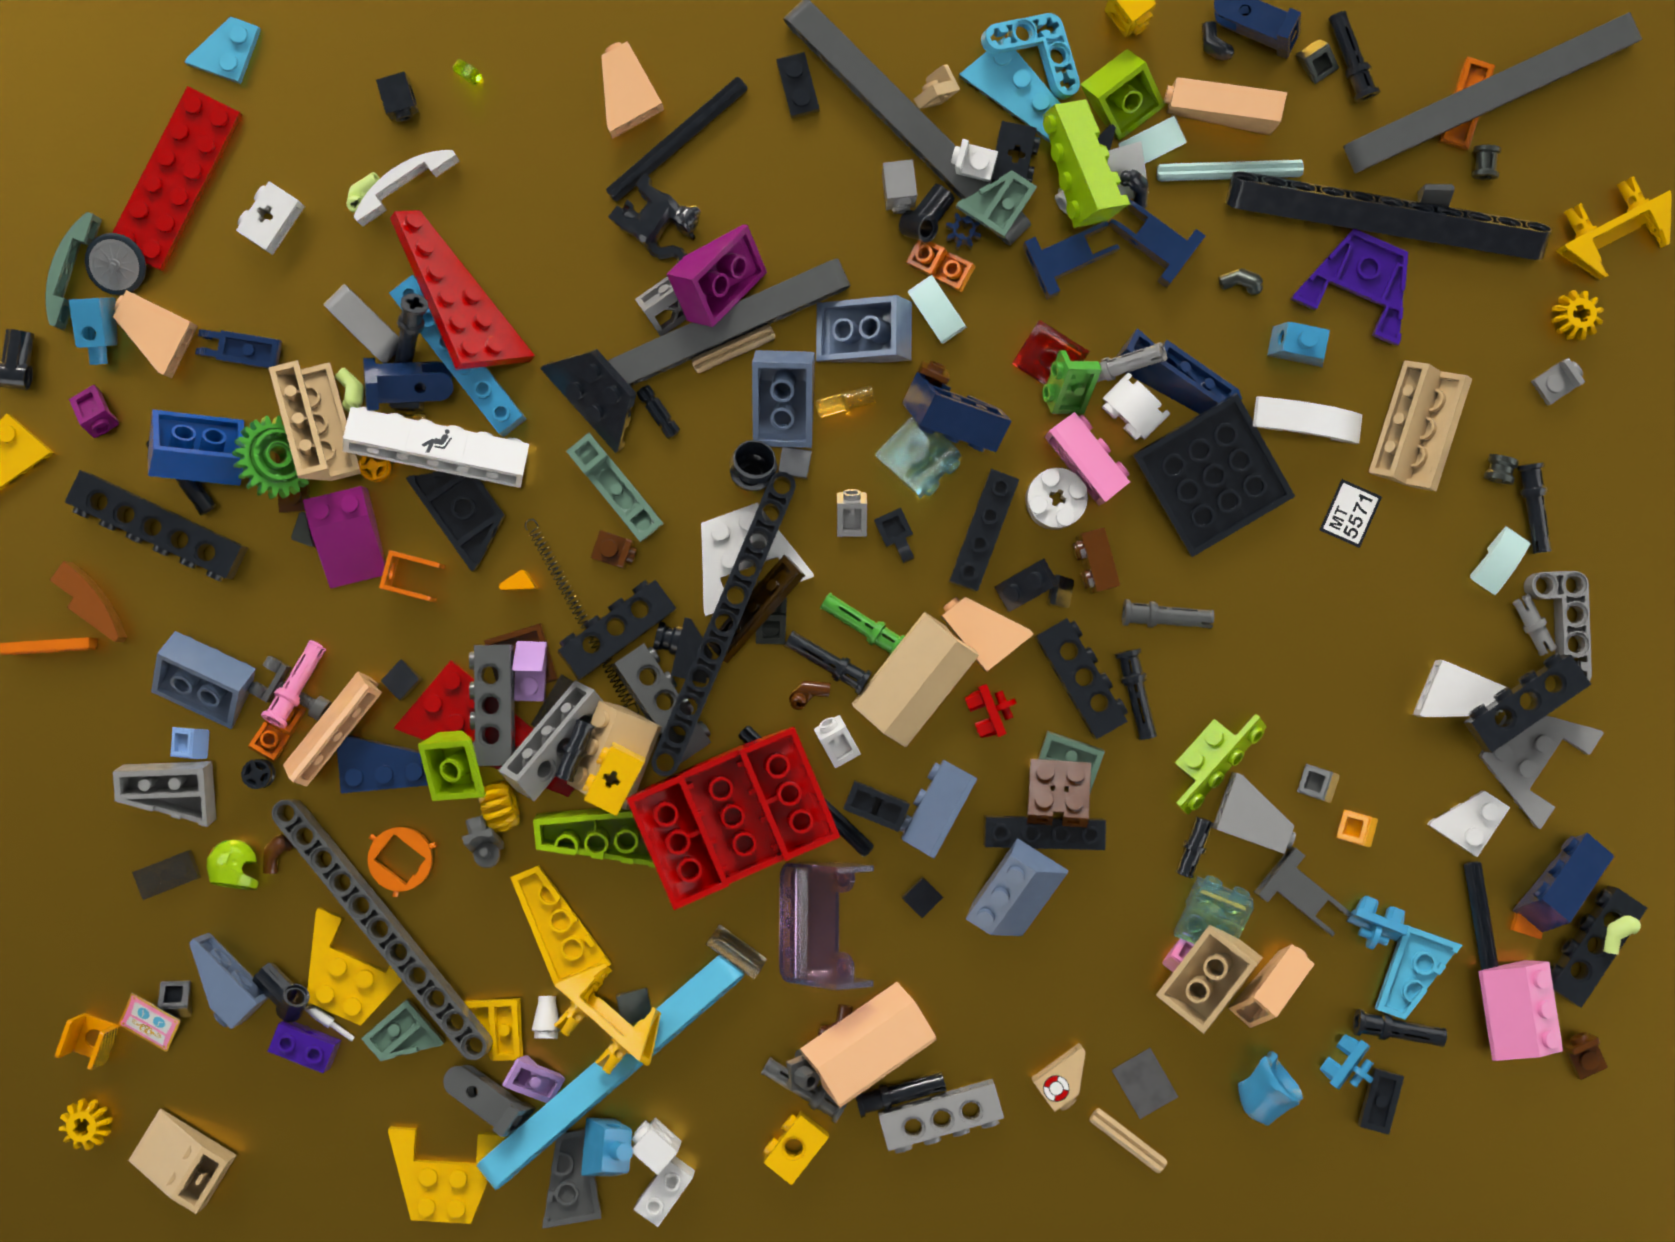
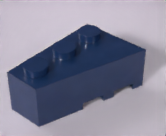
M348 735L337 748L341 794L428 785L418 750Z
M1588 833L1577 837L1571 836L1564 842L1559 855L1549 864L1545 872L1513 909L1516 914L1520 913L1542 933L1572 921L1614 858L1611 852Z

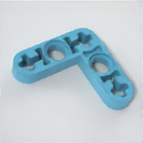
M1046 13L995 23L983 32L981 44L991 54H1000L1038 46L1050 90L1056 98L1066 100L1079 90V76L1064 25L1057 15ZM1045 24L1053 28L1051 33L1049 30H1043L1037 34V30L1041 29ZM1016 27H1023L1027 30L1029 34L1027 41L1017 37ZM993 34L997 38L1003 37L1007 34L1008 38H1004L1002 41L997 43L996 40L992 41L990 37ZM1051 50H1058L1062 54L1063 62L1061 64L1055 63L1051 59ZM1062 80L1064 83H1069L1070 87L1068 89L1065 86L1061 87L1060 82Z

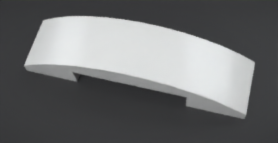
M439 150L424 153L402 162L383 175L369 189L357 207L354 218L362 227L387 211L381 202L382 199L428 168L435 177L439 176L460 162L459 158L453 150Z
M1258 396L1255 402L1253 427L1276 431L1286 430L1327 437L1334 441L1359 444L1363 415L1350 410L1316 403Z

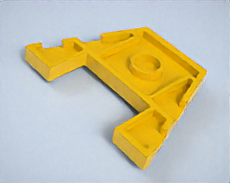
M319 907L315 914L307 988L310 995L308 1003L361 1026L402 982V979L390 965L388 970L385 971L332 947L344 918ZM399 944L395 953L399 958L405 959L407 950L404 945Z
M390 1127L388 1135L411 1220L471 1224L488 1183V1180L476 1165L503 1142L506 1136L500 1137L496 1133L479 1132L476 1163L416 1160L417 1128Z

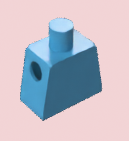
M115 297L69 300L75 345L77 348L88 347L89 365L108 364L106 346L117 345L118 343L117 321L113 318L115 314Z
M1285 322L1273 326L1267 356L1323 367L1330 330L1294 322Z
M586 1117L581 1175L611 1177L628 1173L630 1159L633 1155L631 1147L632 1129L613 1118Z

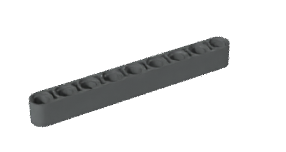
M833 259L737 302L714 327L692 322L608 360V362L632 387L762 326L770 325L839 294L851 285L839 259Z

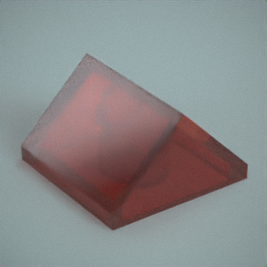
M1039 320L1012 364L1045 385L1051 374V365L1056 360L1060 350H1066L1070 361H1084L1090 351Z

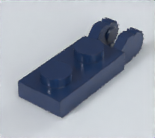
M199 329V337L206 340H219L218 350H211L205 347L196 348L195 355L214 358L222 362L265 369L276 366L279 363L281 340L223 330L215 332Z

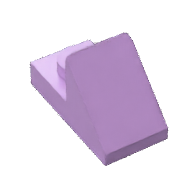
M516 642L512 671H515L514 701H545L547 642Z
M528 1055L516 1059L502 1085L510 1090L548 1103L557 1095L565 1078L560 1073L537 1065Z

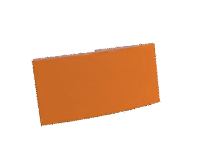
M918 240L906 261L908 265L927 276L932 275L935 280L961 293L975 269L973 263L949 253L944 247L931 241L923 242Z
M300 704L294 707L286 720L287 726L285 728L277 727L265 720L249 743V749L275 763L307 709Z

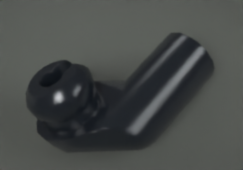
M1208 21L1202 23L1204 51L1218 61L1232 59L1234 48L1217 37L1216 22Z
M1137 170L1123 171L1120 175V184L1123 187L1129 186L1133 190V201L1143 208L1148 207L1147 179Z

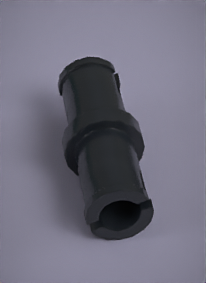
M576 719L569 742L564 744L563 750L565 752L557 773H555L556 777L569 782L574 781L582 757H586L587 752L585 748L595 727L594 725Z
M1198 816L1195 818L1196 820L1188 841L1185 840L1183 843L1185 849L1175 871L1191 879L1194 878L1201 855L1206 853L1207 848H1205V844L1214 825L1213 822Z

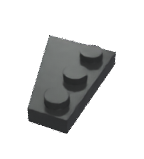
M585 1128L566 1131L556 1139L542 1229L602 1218L596 1176L581 1175Z

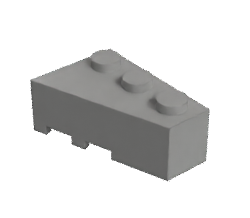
M212 761L125 764L113 771L116 802L148 811L169 814L177 819L183 818L199 823L198 825L208 827L217 819Z

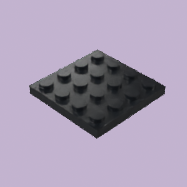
M1237 393L1132 454L1191 557L1295 497L1257 427H1253V420Z

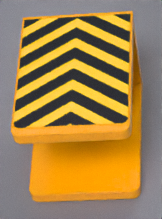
M85 1013L73 1017L66 1022L54 1057L61 1058L69 1053L76 1052L90 1057L87 1069L93 1070L107 1063L120 1026ZM92 1029L100 1031L95 1047L91 1046L86 1039L87 1033Z

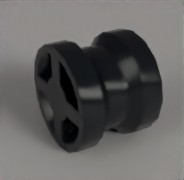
M660 621L653 649L656 651L668 650L670 654L676 655L682 627H669L667 623Z
M266 759L251 760L242 768V780L249 788H266L274 782L276 768L273 763Z

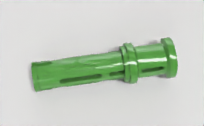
M832 593L827 595L820 609L825 610L844 624L867 637L866 641H868V644L871 646L877 645L888 652L889 656L905 637V635L899 636L885 627L886 623L883 621L876 623L832 595Z

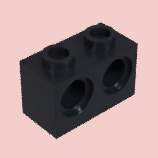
M854 780L843 809L899 832L910 803Z

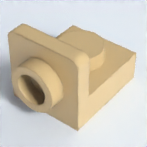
M942 65L926 77L927 84L922 87L923 92L915 97L914 101L918 109L940 105L960 90L948 65Z

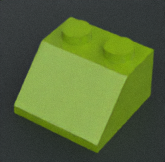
M1128 49L1080 84L1091 107L1107 127L1110 124L1116 127L1114 137L1118 141L1166 106L1146 62Z
M462 730L438 732L418 744L432 801L482 798L486 795L472 739Z

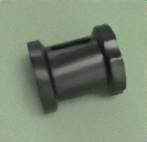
M1496 145L1475 146L1473 152L1476 154L1475 171L1472 172V177L1479 180L1498 179L1497 157L1501 153V147Z

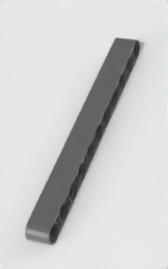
M802 0L783 18L786 25L961 200L968 198L989 184V182L956 174L955 164L951 163L955 145L810 0ZM1021 212L1005 238L997 236L1004 243L1011 246L1031 226V222Z
M1631 12L1368 133L1344 145L1343 149L1356 174L1641 41V34Z
M297 799L277 802L272 809V818L276 825L456 1048L469 1060H477L486 1055L493 1045L489 1032L307 807ZM287 805H290L294 810V817L290 821L284 816V809ZM305 828H309L313 833V839L309 844L302 837ZM324 851L330 853L332 858L331 864L328 867L321 862V855ZM342 874L347 875L350 879V887L347 890L343 889L339 882ZM361 897L369 902V909L366 913L362 912L358 907V901ZM379 920L384 921L388 926V932L385 936L380 935L377 931ZM398 943L404 945L407 950L405 959L399 958L395 953ZM416 967H420L425 971L426 978L424 982H419L414 977ZM435 990L443 993L445 997L443 1005H437L434 1002L433 992ZM453 1014H459L463 1018L464 1024L461 1029L453 1026L451 1021ZM472 1037L481 1040L483 1045L481 1052L474 1051L471 1048L470 1041Z

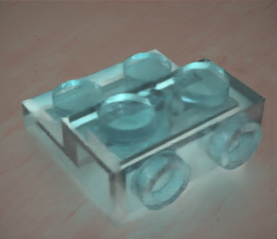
M911 416L878 450L875 456L897 475L909 489L922 498L925 494L927 496L932 495L938 489L940 484L938 480L945 473L951 474L959 467V458L962 455L939 432L935 431L934 434H929L917 427L918 423Z
M1208 875L1205 879L1198 876L1186 899V907L1174 929V936L1195 944L1207 927L1212 925L1239 939L1254 909L1253 898L1250 897V893L1241 887H1234L1231 890L1222 886V882L1214 876Z

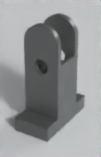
M1291 847L1255 889L1254 893L1262 900L1268 902L1277 892L1318 927L1333 937L1336 933L1315 915L1327 901L1345 916L1350 917L1351 913L1296 868L1305 855L1297 848Z
M455 1066L450 1068L444 1076L443 1084L445 1090L494 1127L492 1131L500 1137L511 1135L530 1118L536 1109L529 1102L520 1101L474 1066Z

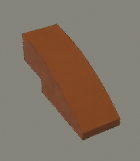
M63 561L50 581L73 597L67 608L114 642L124 643L127 636L122 622L102 589L76 564Z

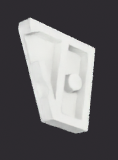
M1482 790L1464 803H1459L1452 807L1445 814L1438 818H1433L1427 825L1473 856L1478 857L1510 807Z

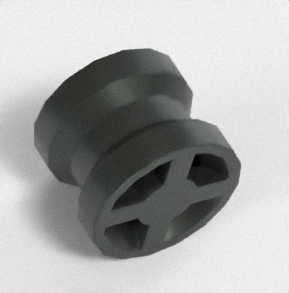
M1490 454L1488 458L1490 463L1489 470L1485 471L1483 478L1496 483L1513 485L1515 480L1513 471L1518 467L1519 460L1504 455Z

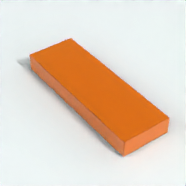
M1467 56L1454 93L1491 77L1496 65ZM1479 117L1442 133L1439 142L1467 151Z
M84 637L0 643V654L23 655L96 650L98 648V638Z

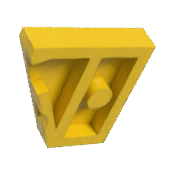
M520 998L464 1001L492 1037L493 1045L487 1053L491 1061L516 1060L523 1056Z

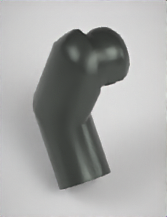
M1244 268L1218 277L1222 290L1237 285L1247 287V291L1251 295H1257L1263 290L1262 277Z

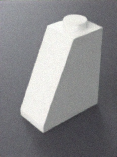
M1435 660L1413 715L1417 717L1470 716L1468 713L1481 704L1487 706L1495 701L1493 696L1506 688V686L1447 661ZM1499 710L1495 716H1498V713L1503 712V710Z

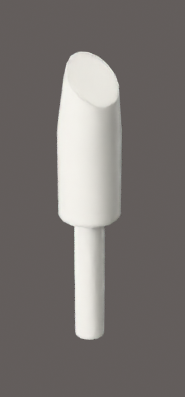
M311 1005L305 1008V1011L326 1028H333L351 1042L355 1038V1036L334 1022L335 1019L319 1007Z

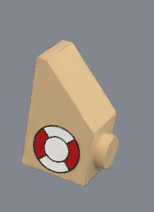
M1080 1043L1031 1077L1033 1083L1054 1112L1058 1109L1064 1111L1076 1102L1075 1097L1079 1095L1086 1054Z

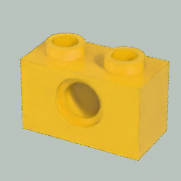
M800 1111L797 1116L791 1114L781 1127L784 1132L777 1140L773 1137L763 1150L766 1154L763 1163L790 1185L796 1181L829 1138V1132L803 1111ZM791 1139H797L802 1143L803 1147L798 1152H790L785 1144Z

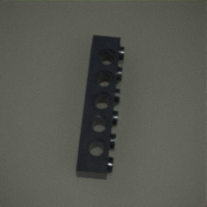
M79 470L65 500V503L73 506V513L87 519L90 515H93L100 519L99 525L115 531L118 527L127 532L126 538L142 544L143 540L154 544L152 550L169 557L171 552L180 557L179 563L192 569H196L197 565L207 569L205 575L220 582L224 578L234 579L248 550V547L86 471ZM105 495L107 497V506L103 510H99L97 500L100 496ZM131 507L134 510V518L131 522L126 523L124 512ZM155 520H158L161 523V531L154 536L150 531V526ZM185 532L188 536V543L184 548H179L177 538L181 533ZM212 545L215 549V555L212 560L207 561L203 553L207 546Z

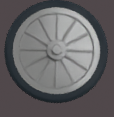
M106 233L96 237L86 250L85 268L91 281L104 292L113 295H124L126 290L133 292L143 282L146 274L145 258L141 249L130 238L117 233Z

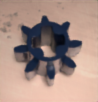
M955 213L956 222L954 224H946V228L952 230V233L947 236L946 240H954L957 243V250L961 245L966 244L969 249H972V239H981L982 235L975 232V229L981 224L977 221L973 222L968 215L961 218L958 213ZM962 225L964 229L970 228L968 237H965L963 233L957 234L959 226Z

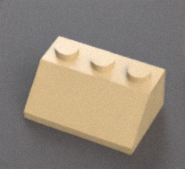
M599 700L590 722L595 727L585 748L587 752L586 757H582L574 781H567V784L586 795L587 792L582 790L590 773L593 775L597 774L601 765L596 763L603 747L610 748L612 742H615L645 757V762L626 797L628 798L638 790L662 727L624 706ZM612 771L610 775L605 773L608 777V783L612 784L614 780L620 781L617 779V772ZM625 799L621 808L630 810L629 804Z
M1209 925L1156 996L1202 1033H1205L1263 957L1240 939Z

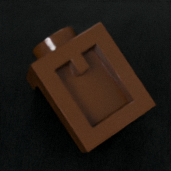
M600 530L591 558L626 569L627 564H633L637 548L633 547L634 541Z
M1582 1032L1570 1038L1571 1042L1563 1045L1578 1079L1582 1080L1608 1068L1598 1044H1600V1040L1597 1036Z

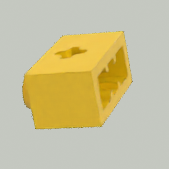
M612 742L610 748L604 746L596 763L601 765L597 774L593 775L590 773L582 790L587 792L584 800L617 816L645 762V757L615 742ZM612 771L617 772V779L620 781L614 780L610 784L607 782L608 777L605 773L610 775Z

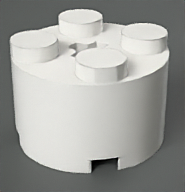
M1127 373L1102 398L1105 401L1102 408L1114 420L1119 416L1126 423L1123 429L1134 440L1139 437L1145 440L1170 413L1168 410L1162 413L1158 409L1162 405L1161 402L1139 381L1133 385L1129 381L1132 375Z
M1051 468L1040 473L1030 483L1025 495L1026 507L1032 520L1039 526L1051 530L1066 528L1076 522L1084 513L1088 501L1087 487L1082 479L1074 472L1064 468ZM1056 492H1059L1063 503L1054 506L1052 505L1053 499L1049 497V494L1054 495Z

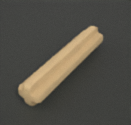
M767 324L700 354L691 360L697 373H702L775 339L774 331Z
M1100 1108L1093 1112L1090 1117L1092 1124L1156 1173H1160L1165 1168L1167 1160Z

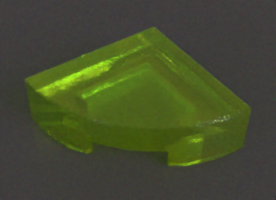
M457 59L452 66L455 73L473 85H477L482 78L478 69L461 59Z

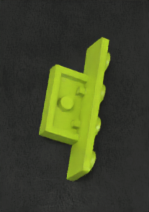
M1257 714L1251 718L1236 736L1214 719L1175 762L1181 770L1195 780L1193 785L1176 802L1186 814L1197 810L1203 804L1205 796L1209 791L1222 783L1226 772L1232 766H1236L1241 762L1245 754L1244 752L1251 744L1257 743L1262 738L1266 725Z

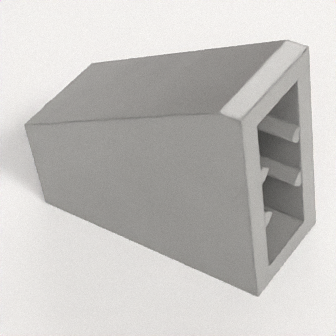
M1231 773L1212 828L1285 854L1286 848L1291 849L1295 840L1294 825L1243 775Z

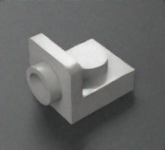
M1567 358L1539 375L1531 383L1548 406L1574 388L1584 384L1585 381L1582 378L1583 371L1580 366Z
M848 489L837 493V537L867 536V494L856 489Z

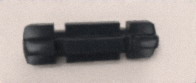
M649 385L640 388L636 392L642 403L646 404V409L657 425L662 427V432L668 439L676 436L680 432V428L674 420H671V415L659 398H655V392Z

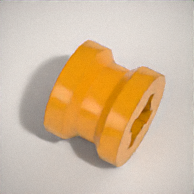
M361 456L358 461L360 474L373 482L386 480L392 471V464L387 460Z

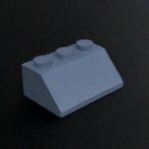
M175 631L157 653L151 692L232 729L249 695L247 690L254 681L256 668L200 643L192 637Z
M942 760L941 764L935 762L927 777L931 780L927 790L920 789L913 802L917 806L913 816L906 815L900 831L903 832L901 836L903 841L932 858H935L977 781L975 776L945 760Z
M1017 838L974 899L966 920L990 935L1023 936L1069 870Z

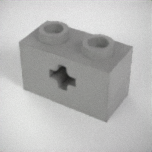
M913 159L883 163L882 181L886 210H893L894 214L910 211L911 207H915L917 199Z

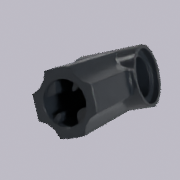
M935 183L914 211L910 210L902 214L899 221L901 234L923 242L932 241L938 232V221L954 202L955 197L942 185Z
M6 329L2 360H0V387L25 391L30 389L33 380V368L30 365L35 334L22 330Z
M269 962L254 975L252 981L276 1005V1013L279 1018L286 1022L297 1021L302 1016L309 1002L310 995L308 990L300 984H294L274 963Z

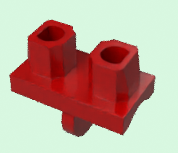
M987 684L978 686V690L966 696L964 700L969 712L983 707L986 709L989 718L974 723L979 737L985 738L993 735L1000 737L1007 734L998 711H1002L1005 721L1014 718L1010 706L1017 704L1016 699L1006 700L1004 692L1001 690L994 693L998 704L995 705Z

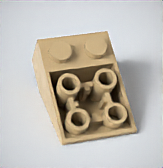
M159 1109L128 1161L169 1198L197 1214L207 1205L237 1155L163 1109Z

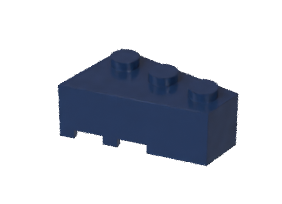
M919 372L916 373L902 404L916 420L919 429L929 434H934L935 431L942 433L946 439L955 443H959L960 440L968 442L970 447L984 452L985 449L997 452L1012 422L1003 410L968 395L964 397L950 392L951 387L942 383L940 388L936 387L926 380V375Z

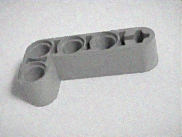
M1578 571L1531 574L1524 581L1525 593L1527 595L1530 594L1532 599L1554 600L1555 644L1557 645L1555 654L1559 653L1560 656L1571 654L1573 658H1578L1577 664L1590 681L1592 662L1589 583L1587 577ZM1569 577L1574 579L1576 583V589L1572 593L1566 589L1565 585ZM1539 578L1546 582V590L1543 594L1539 593L1536 589V582ZM1570 607L1574 608L1577 612V618L1573 623L1568 620L1566 615ZM1572 636L1578 642V648L1575 652H1571L1568 648V640Z

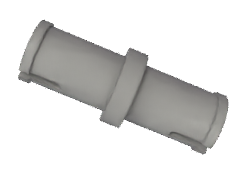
M1531 595L1522 597L1527 607L1526 609L1520 599L1515 600L1513 605L1516 607L1524 623L1523 630L1525 633H1529L1539 656L1548 654L1543 642H1545L1551 652L1554 651L1557 645L1545 626L1547 624L1545 617L1540 616Z

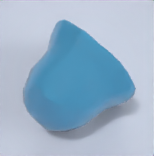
M1269 1051L1267 1056L1260 1060L1250 1077L1238 1083L1240 1101L1245 1113L1251 1119L1266 1126H1269L1289 1109L1299 1105L1303 1099L1299 1085L1278 1061V1054L1274 1051Z

